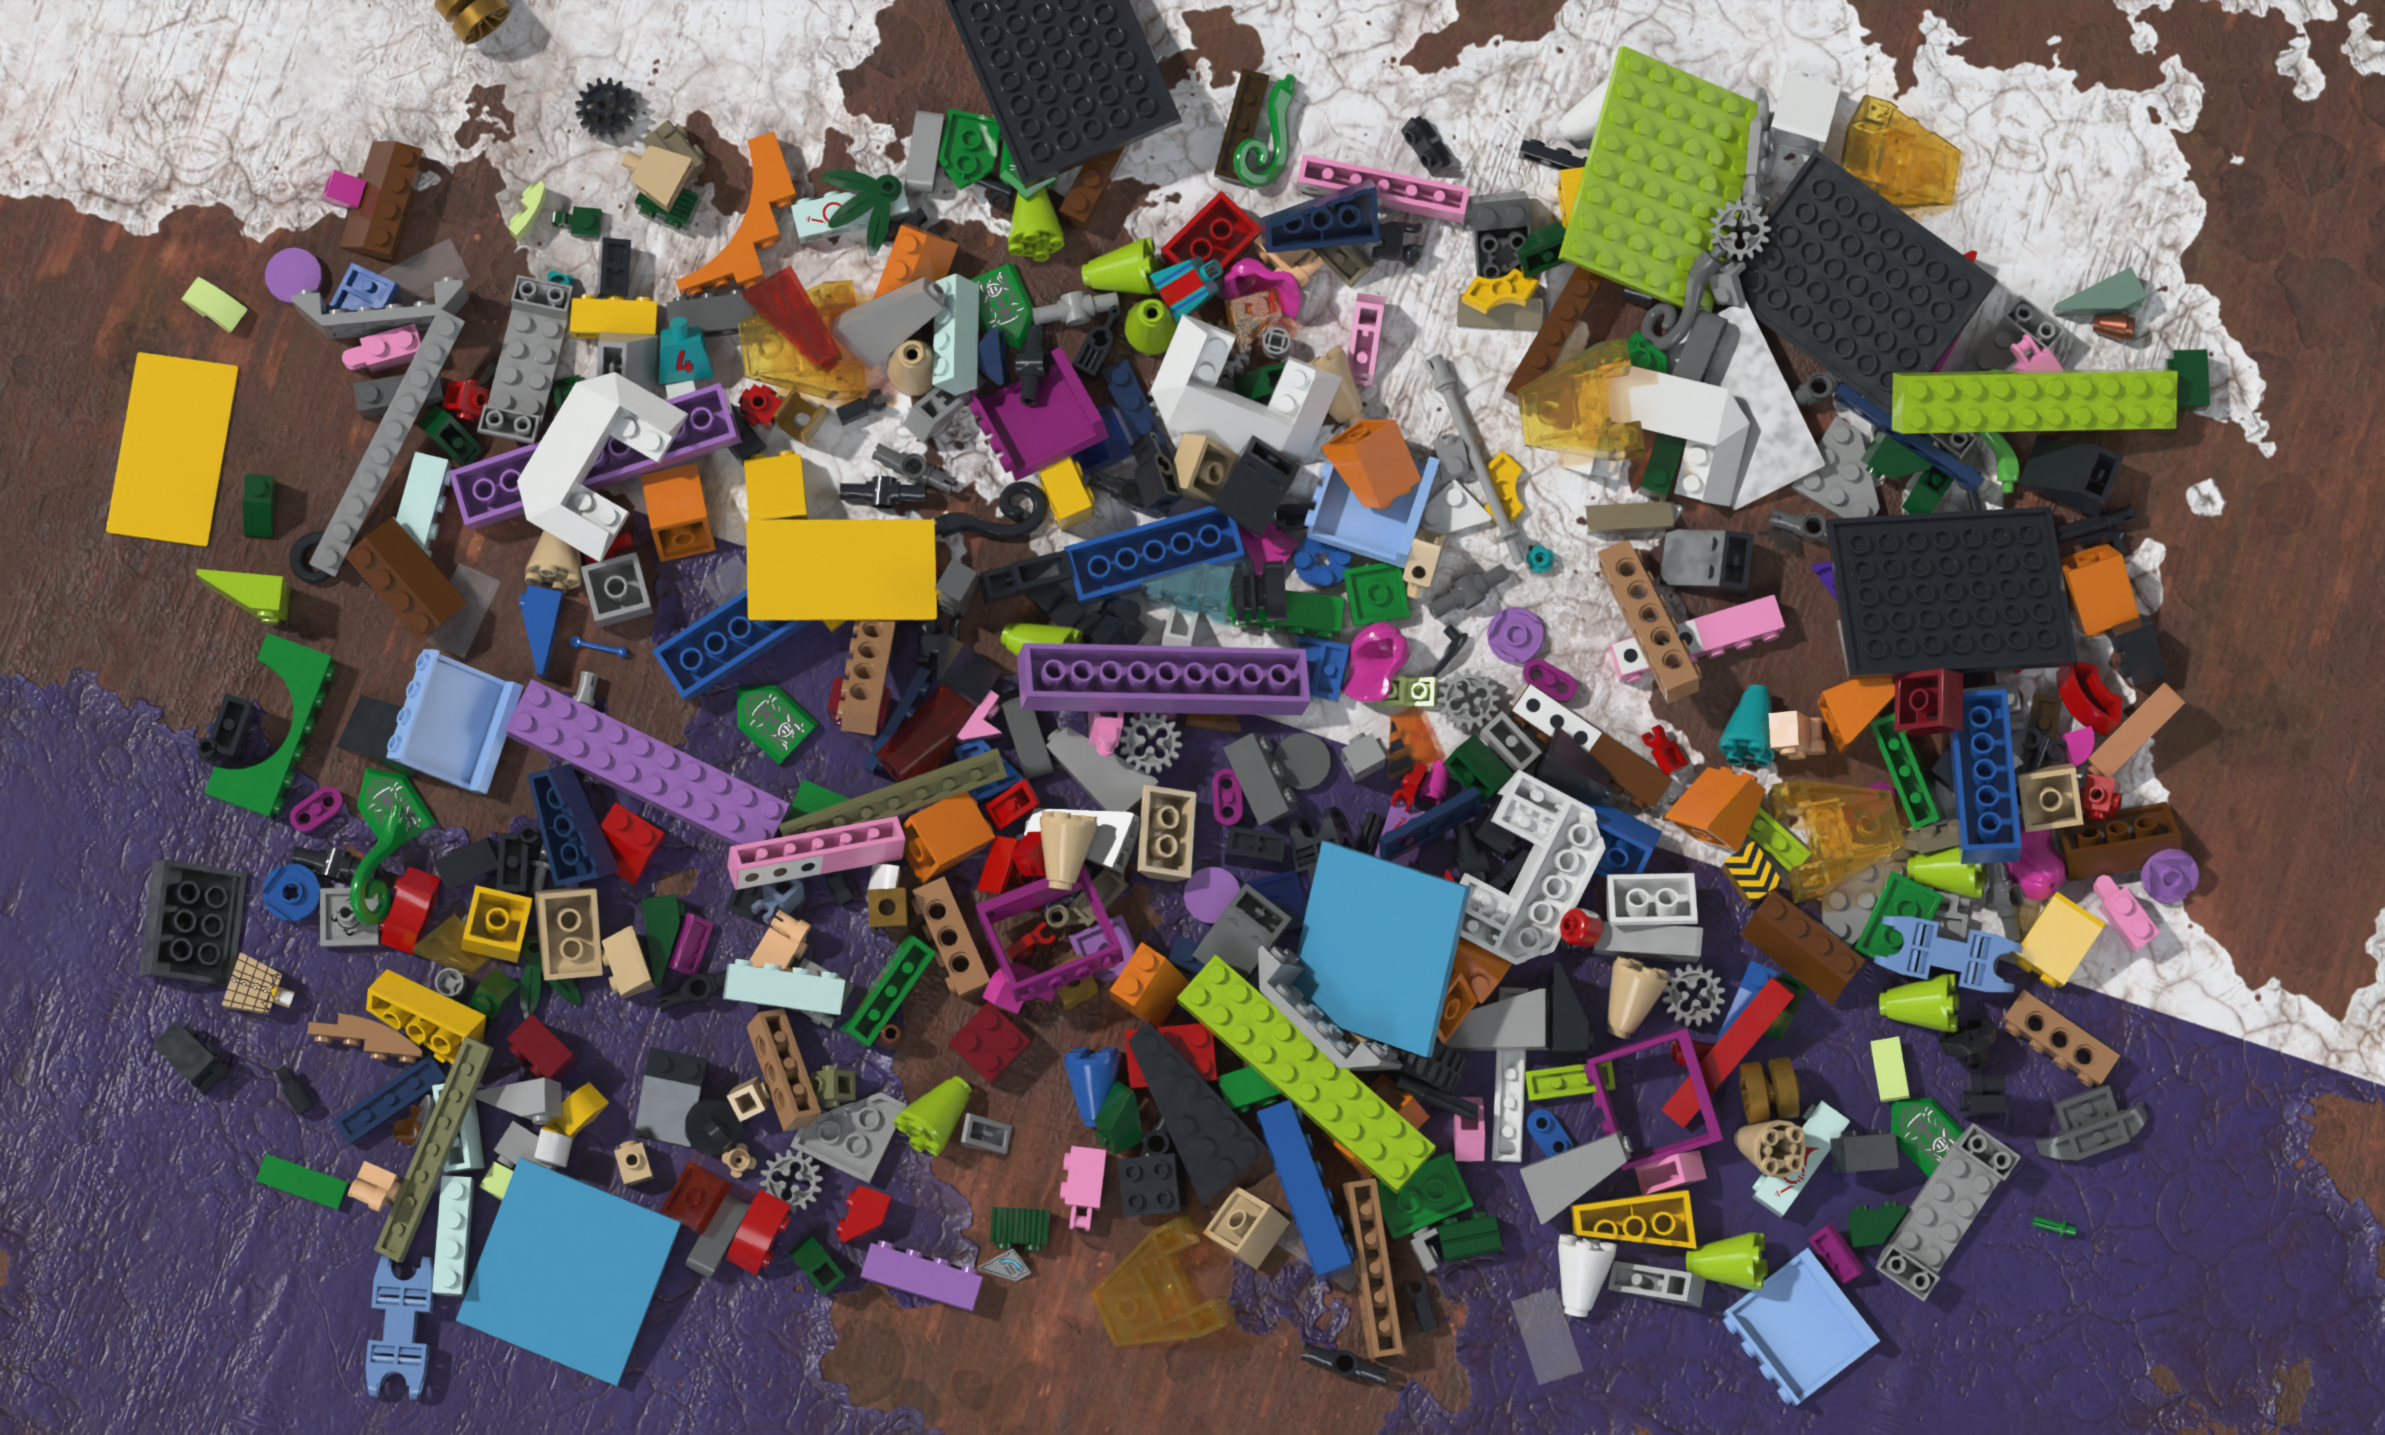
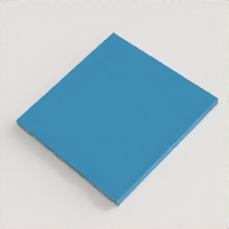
M1322 841L1296 954L1299 958L1297 962L1304 970L1291 985L1297 987L1304 994L1302 999L1308 1005L1313 1004L1323 1012L1324 1016L1322 1018L1328 1024L1332 1023L1339 1028L1424 1057H1432L1471 887L1333 842Z
M519 1157L456 1321L618 1386L682 1222Z

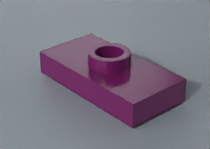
M686 913L668 968L690 977L697 975L714 923L694 914Z
M1832 1222L1808 1238L1841 1287L1866 1271Z

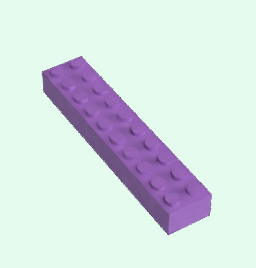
M717 383L665 400L689 415L660 464L610 436L582 485L595 491L742 443L725 387L721 383ZM540 442L449 471L466 527L473 531L525 514L517 480Z
M1024 643L1017 656L1021 710L1303 715L1310 703L1306 649Z
M532 679L505 728L507 737L563 764L571 763L573 769L733 846L777 838L780 833L779 824L786 822L791 812L789 803Z

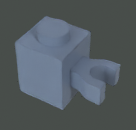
M798 879L762 885L764 899L756 901L751 906L754 914H757L761 909H767L768 912L763 915V921L767 925L773 920L775 912H778L780 909L789 915L805 899L803 884Z

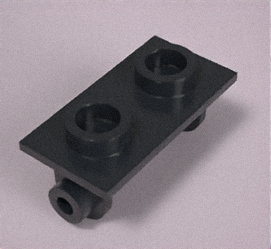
M1418 116L1414 119L1411 117L1401 129V132L1404 135L1405 141L1411 145L1418 155L1423 167L1428 170L1431 176H1434L1441 166L1445 168L1452 163L1450 159L1451 154L1441 140L1433 144L1430 140L1434 139L1437 134L1426 118L1423 119L1421 116Z
M1317 503L1280 504L1276 510L1277 530H1282L1283 533H1286V531L1309 529V527L1304 526L1309 509L1315 510Z

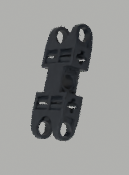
M1335 806L1324 810L1323 821H1321V829L1318 834L1316 829L1312 828L1310 821L1305 817L1294 819L1290 826V843L1296 873H1309L1311 888L1322 841L1333 842L1345 847L1348 846L1355 850L1352 832L1344 813ZM1308 902L1303 903V908H1304V913H1305V914H1306Z

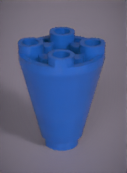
M1089 1047L1072 1048L1073 1051L1067 1052V1055L1064 1056L1065 1068L1080 1119H1083V1126L1096 1127L1095 1118L1113 1084L1117 1082L1121 1065V1054L1118 1053V1047H1103L1101 1051L1090 1052Z

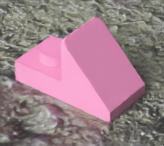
M991 690L988 692L982 703L977 707L958 734V742L966 744L979 738L986 741L1003 737L1001 731L986 722L987 719L992 721L1001 708L998 705L1000 702L999 695Z

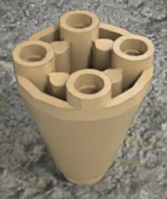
M907 340L890 353L887 360V376L895 389L909 396L928 394L936 387L932 385L933 346L930 343L921 340Z
M1340 344L1326 352V355L1318 356L1308 362L1310 365L1342 377L1328 410V413L1339 424L1342 423L1345 428H1348L1365 417L1362 413L1363 406L1346 353Z
M543 530L526 566L525 582L529 585H539L551 590L561 591L563 595L566 594L567 589L576 588L582 583L580 551Z
M1042 811L1039 823L1046 879L1049 880V888L1072 890V884H1075L1097 831V817L1071 815V813L1058 811Z
M1618 956L1612 966L1607 1018L1609 1028L1607 1032L1624 1039H1629L1631 1033L1634 1034L1667 987L1669 972L1655 967L1653 969L1645 967L1644 962L1631 957L1627 959Z
M1774 1120L1751 1124L1739 1128L1735 1133L1734 1143L1738 1150L1767 1176L1784 1178L1802 1170L1806 1151L1804 1131L1792 1122Z

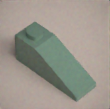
M2129 267L2057 303L2052 312L2055 316L2116 315L2124 312L2130 315L2143 307L2142 303L2147 295L2132 267Z

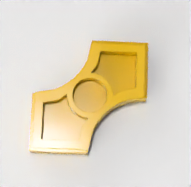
M1513 269L1508 275L1497 279H1486L1476 276L1463 294L1461 302L1485 315L1492 308L1501 304L1512 303L1525 307L1539 287V281L1532 277L1525 279L1522 272L1517 269Z
M1502 450L1486 466V469L1508 522L1511 524L1524 511V507L1516 495V481L1523 468ZM1488 503L1485 507V511L1492 517V520L1496 522L1490 505Z

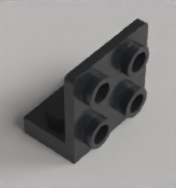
M1172 1153L1118 1160L1124 1217L1188 1212L1184 1168L1179 1154Z

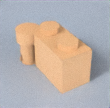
M1260 234L1254 240L1255 256L1263 264L1268 262L1275 269L1274 272L1286 271L1292 273L1297 279L1299 288L1310 281L1309 277L1324 264L1321 257L1317 258V253L1313 250L1303 249L1267 253L1262 246V235Z
M1798 711L1769 714L1771 748L1780 752V755L1788 756L1790 760L1805 759L1806 755L1826 753V742L1822 740L1821 718H1809Z
M780 909L776 916L783 922L776 918L772 920V927H769L749 960L753 961L752 967L764 968V963L781 965V971L792 972L791 964L795 958L800 960L808 947L805 941L807 940L806 936L811 925L802 919L800 921L794 919Z
M364 1161L357 1179L353 1181L349 1189L348 1196L368 1204V1208L380 1212L384 1205L392 1207L403 1180L396 1174Z

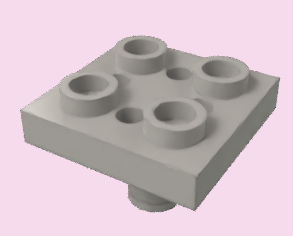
M351 888L320 889L321 947L380 946V923L367 926L356 919L350 905ZM377 893L373 899L365 898L366 905L371 911L377 906ZM332 916H333V919H334V920H336V919L338 918V921H337V922H333V921H332ZM346 931H347V933H349V934H351L352 932H354V934H353L352 936H348V935L346 934Z

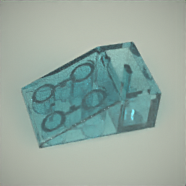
M1203 563L1145 579L1141 582V596H1145L1146 601L1156 604H1162L1164 600L1174 602V606L1177 608L1190 610L1191 606L1202 608L1203 613L1219 615V612H1226L1233 569Z

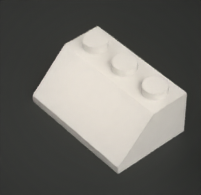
M1694 873L1607 875L1606 904L1607 919L1610 925L1698 924Z

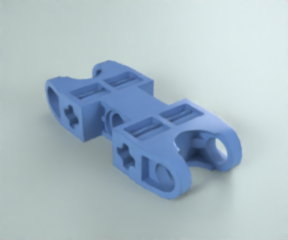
M1883 916L1882 924L1894 926L1893 929L1901 933L1904 945L1898 953L1888 955V957L1875 955L1874 963L1900 974L1928 979L1930 965L1960 971L1957 985L1960 987L1984 992H2014L2015 984L2003 982L2004 979L1995 974L1993 969L1994 961L1999 955L2009 954L2010 951L2022 953L2023 945L1996 934L1969 929L1967 943L1936 937L1939 922L1911 916ZM1924 924H1926L1921 946H1919ZM1981 936H1983V938H1982V943H1981V947H1980V952H1979V957L1977 958V954H1978V949H1979V945H1980ZM1918 950H1920L1916 972H1914ZM1976 962H1977L1976 971H1975V976H1974V981H1973V984H1971V983H1972V978H1973V973H1974L1975 964H1976Z
M383 1254L380 1258L373 1282L371 1308L385 1311L383 1341L368 1340L366 1378L370 1397L378 1398L381 1385H384L388 1376L396 1373L402 1374L406 1379V1385L409 1386L410 1400H419L427 1376L430 1346L418 1344L415 1341L418 1313L433 1314L434 1293H432L434 1270L431 1257H422L420 1269L417 1268L416 1274L411 1279L404 1281L396 1277L395 1270L392 1269L391 1258ZM380 1296H394V1297H399V1298L380 1297ZM407 1297H408V1298H423V1299H426V1300L407 1299ZM375 1354L394 1355V1357L377 1356ZM402 1356L421 1357V1359H420V1358H405V1357H402Z

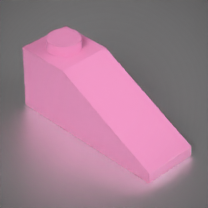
M1357 293L1348 352V362L1356 385L1368 387L1373 385L1386 298L1384 296Z

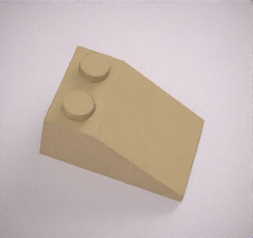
M587 886L534 891L544 980L603 975L596 888Z

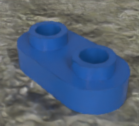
M1538 1109L1529 1115L1526 1123L1527 1130L1546 1158L1558 1154L1553 1149V1144L1556 1142L1564 1146L1562 1152L1573 1148L1570 1138L1551 1112ZM1538 1119L1546 1120L1547 1127L1544 1129L1538 1128L1536 1121Z

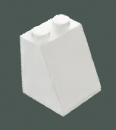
M1794 70L1792 73L1786 71L1769 128L1771 143L1810 155L1815 149L1822 153L1841 87L1835 85L1836 83L1829 79L1820 78L1816 80L1809 78L1808 74Z

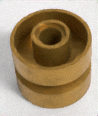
M436 0L434 3V7L446 22H454L452 30L465 45L476 43L488 36L506 20L511 11L510 6L505 0Z
M1789 1057L1770 1059L1768 1063V1078L1767 1076L1765 1077L1759 1061L1739 1064L1740 1090L1745 1116L1749 1125L1768 1122L1770 1105H1773L1779 1120L1799 1117L1800 1088L1797 1074L1793 1070Z

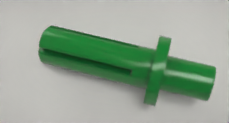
M2036 1216L2033 1219V1226L2060 1233L2059 1237H2062L2063 1233L2075 1236L2077 1228L2066 1225V1220L2060 1223Z

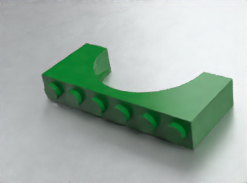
M267 633L257 660L261 665L277 673L285 681L290 691L293 702V721L290 732L279 750L269 759L258 765L237 770L215 766L204 793L208 798L273 821L275 814L280 815L283 809L285 799L282 796L285 789L290 788L294 781L295 772H293L296 761L300 762L306 749V746L303 745L306 735H311L314 730L316 719L313 717L317 707L322 708L327 693L324 692L327 681L331 682L333 680L337 666L334 665L335 660L331 655Z

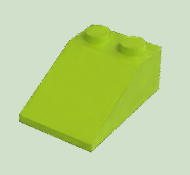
M197 569L196 575L206 587L258 619H262V623L277 625L279 621H287L291 587L283 576Z

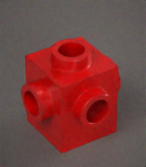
M472 379L447 382L442 409L456 414L458 420L473 422L474 418H481L483 406L488 404L491 390L481 386L478 387V381Z
M753 384L750 390L747 388L744 390L738 401L740 412L743 415L742 419L754 427H757L759 424L770 431L775 424L773 415L783 400L776 397L777 392L764 384L762 387Z
M2087 774L2085 788L2081 787L2079 791L2082 810L2088 814L2089 818L2104 821L2105 817L2114 818L2116 810L2119 811L2122 804L2121 784L2116 778Z

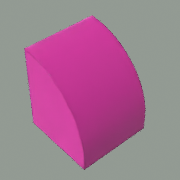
M333 170L328 176L321 201L345 208H358L366 181Z
M2092 726L2066 733L2060 738L2066 742L2063 750L2068 764L2073 763L2076 769L2079 768L2088 759L2094 748L2095 738Z

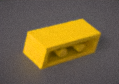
M580 295L579 298H572L570 333L572 338L599 339L601 332L658 335L659 305L657 301H653L650 297H636V301L624 300L625 298L622 296H608L607 299H596V296Z

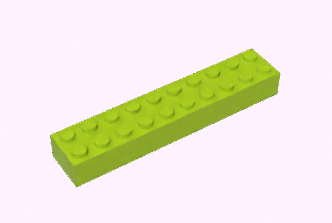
M2167 368L1893 373L1892 430L1907 434L2176 428L2178 371Z
M1216 954L1177 997L1178 1003L1295 1106L1299 1107L1305 1115L1396 1194L1400 1192L1435 1152L1436 1146L1349 1070L1338 1068L1277 1007Z

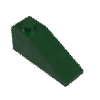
M1658 432L1637 494L1665 502L1686 439Z
M676 894L641 899L656 988H662L669 969L668 965L682 928L681 918L686 916L684 901H678Z

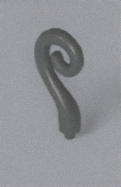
M1717 244L1711 251L1705 249L1692 264L1688 274L1684 305L1679 320L1677 310L1668 303L1654 305L1644 316L1640 329L1641 335L1654 345L1656 349L1667 351L1675 347L1686 337L1692 328L1700 307L1705 285L1722 265L1720 257L1725 253V250ZM1664 315L1665 319L1661 326L1665 331L1669 332L1659 337L1655 334V324Z

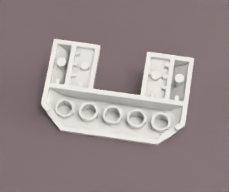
M1182 314L1151 388V393L1166 427L1181 433L1207 436L1236 454L1241 451L1252 435L1292 461L1310 454L1342 377L1289 356L1268 406L1215 386L1236 335Z
M1617 362L1583 383L1563 467L1588 475L1593 474L1619 480L1631 426L1687 439L1674 494L1699 499L1702 502L1730 506L1750 422L1729 388Z
M616 372L576 382L517 480L527 521L601 563L630 513L586 488L582 483L610 436L660 464L689 414Z
M1518 770L1498 792L1503 798L1491 822L1534 844L1509 895L1464 873L1460 884L1471 887L1460 936L1515 965L1539 955L1554 952L1561 938V919L1568 910L1576 908L1606 849L1603 837L1599 833L1596 823L1597 817L1593 808L1521 770Z

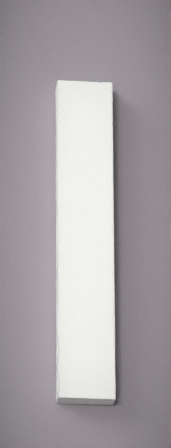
M1499 987V1001L1527 993L1528 988ZM1526 1050L1496 1051L1492 1161L1521 1163Z

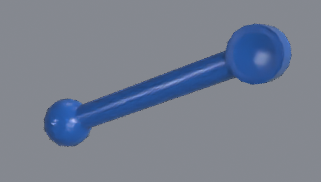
M572 636L569 641L573 648H578L579 646L615 653L621 658L628 655L626 647L614 648L582 641L578 636Z

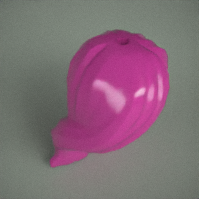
M1243 258L1234 263L1224 276L1223 296L1240 314L1248 317L1285 314L1296 321L1297 314L1301 308L1302 297L1297 279L1292 273L1286 271L1272 272L1256 259Z
M1379 622L1366 627L1356 635L1350 648L1349 677L1342 686V691L1346 692V695L1359 702H1379L1388 697L1391 691L1392 678L1407 663L1411 650L1406 637L1402 635L1397 627L1385 622Z
M2020 822L2022 847L2019 862H2005L2009 878H2012L2013 884L2017 883L2021 886L2024 897L2042 901L2054 895L2058 887L2064 883L2065 863L2062 856L2054 849L2051 829L2025 832L2024 822Z

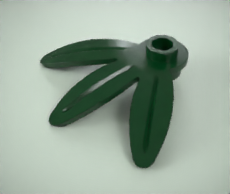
M852 170L824 172L821 176L823 182L844 190L864 192L851 198L837 209L828 221V226L830 228H837L846 225L874 207L867 228V252L870 256H875L881 248L888 231L890 202L897 200L902 192L900 180L890 174L882 175L876 180L871 176ZM885 184H891L893 189L886 192L882 187Z
M538 935L528 936L521 945V954L528 961L520 984V1005L525 1019L531 1014H535L541 992V972H543L540 950L537 953L530 952V947L533 944H539ZM571 978L547 980L552 988L566 1001L574 1006L581 1004L579 992Z

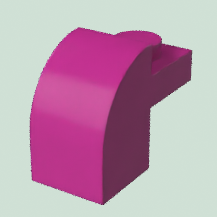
M1010 964L1017 982L1033 977L1037 973V971L1024 964ZM1001 968L998 969L991 977L982 997L997 1006L1018 1014L1023 1001L1015 1002ZM1048 990L1038 994L1037 997L1051 1003L1056 992Z

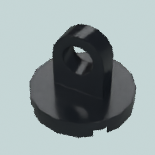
M1972 1019L1967 1021L1968 1025L1961 1027L1958 1024L1957 1032H1943L1939 1037L1941 1051L1944 1055L1959 1057L1962 1066L1967 1072L1983 1073L1989 1068L1990 1058L1986 1048L1997 1039V1032L1991 1021Z
M708 1098L701 1100L691 1108L686 1115L684 1130L686 1138L695 1150L701 1154L715 1156L724 1154L736 1145L741 1137L743 1124L742 1121H739L730 1102L721 1098Z

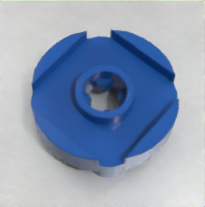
M1306 537L1300 541L1295 550L1294 564L1296 573L1306 585L1312 588L1335 587L1344 580L1342 571L1350 569V551ZM1317 554H1327L1329 556L1327 560L1330 564L1328 566L1324 564L1320 567L1317 566V558L1315 556Z
M300 864L279 866L272 870L264 881V903L266 908L276 918L282 921L298 923L316 911L320 904V889L322 888L318 878L307 867ZM287 887H299L297 890L299 896L296 899H285L288 895L285 892Z

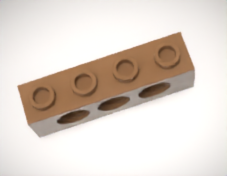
M945 877L914 889L913 894L915 898L910 901L916 915L922 914L926 921V924L922 926L928 942L934 940L938 950L935 951L936 954L934 956L939 967L945 966L948 971L949 977L945 978L951 994L957 992L959 999L986 988L990 979ZM942 906L945 908V916L939 920L933 919L930 916V911L933 907ZM947 932H953L958 937L957 942L952 946H946L941 942L942 936ZM959 958L966 959L969 962L968 969L964 972L955 971L953 969L955 960Z
M2024 989L2019 993L2001 1020L2005 1024L2004 1029L2017 1038L2020 1035L2030 1041L2028 1045L2040 1054L2046 1052L2054 1058L2052 1062L2065 1071L2068 1068L2078 1074L2076 1078L2088 1087L2092 1085L2098 1087L2101 1085L2120 1057L2112 1049ZM2030 1017L2040 1020L2042 1025L2040 1031H2032L2028 1027L2027 1022ZM2053 1034H2061L2065 1038L2066 1044L2064 1048H2057L2053 1045ZM2078 1050L2086 1051L2089 1054V1064L2083 1065L2077 1061L2076 1052Z
M784 1008L757 1013L746 1028L783 1132L809 1127L821 1114V1110Z

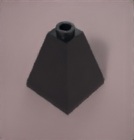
M1555 726L1535 767L1533 777L1583 804H1600L1602 798H1609L1614 783L1609 782L1611 774L1562 728Z

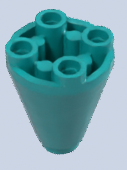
M1749 685L1747 687V691L1743 693L1719 739V750L1723 755L1727 756L1726 762L1731 765L1740 766L1743 763L1767 768L1771 766V762L1775 758V750L1771 748L1769 725V714L1773 713L1772 700L1769 695L1770 690L1762 685Z

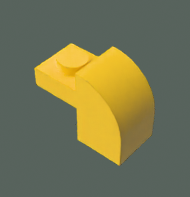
M588 1082L562 1102V1117L550 1119V1123L545 1124L542 1130L565 1135L573 1139L583 1127L598 1117L609 1102Z

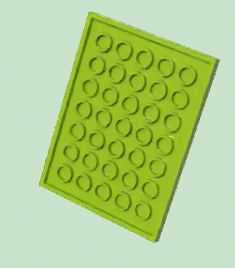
M1626 46L1619 47L1558 259L1683 309L1687 279L1692 264L1705 249L1711 251L1716 246L1711 244L1716 235L1709 234V229L1716 228V225L1710 221L1711 218L1720 217L1716 211L1718 208L1723 211L1727 210L1726 202L1729 201L1732 207H1734L1737 200L1741 198L1747 177L1746 163L1750 121H1753L1754 117L1757 116L1758 103ZM1740 211L1734 214V218L1736 221L1738 220ZM1723 226L1720 229V233L1723 236H1728L1731 232L1735 231V229H1731L1728 226ZM1727 251L1720 257L1721 261L1727 259ZM1709 280L1705 285L1698 312L1701 309L1712 312L1715 298Z

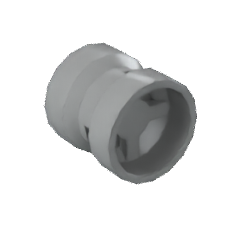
M1273 327L1265 332L1262 350L1268 359L1280 361L1288 356L1291 344L1289 333L1281 327Z
M445 968L437 974L435 987L441 995L457 1000L465 994L467 982L458 970Z

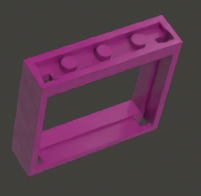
M1084 863L1076 883L1072 884V890L1049 888V880L1043 878L976 904L978 919L1016 1003L1032 1000L1038 994L1048 990H1058L1066 983L1077 979H1086L1092 973L1102 969L1114 968L1124 961L1122 946ZM1082 889L1108 947L1017 982L992 924Z
M1688 1026L1587 1058L1588 1065H1585L1584 1069L1588 1082L1594 1081L1597 1090L1596 1093L1592 1094L1597 1110L1603 1109L1606 1120L1601 1121L1605 1136L1620 1131L1599 1064L1677 1039L1679 1040L1705 1120L1707 1133L1633 1155L1627 1162L1621 1165L1622 1171L1723 1140V1134Z

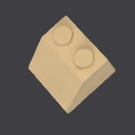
M1184 433L1172 463L1183 497L1212 506L1237 454L1207 436Z
M2073 763L2043 767L2017 775L2025 832L2083 824L2076 767Z
M633 926L626 927L602 941L604 949L601 950V958L605 967L609 965L611 967L613 976L608 978L614 994L619 992L622 999L656 988L638 935Z
M1236 1186L1203 1234L1236 1258L1257 1270L1290 1222L1272 1206Z

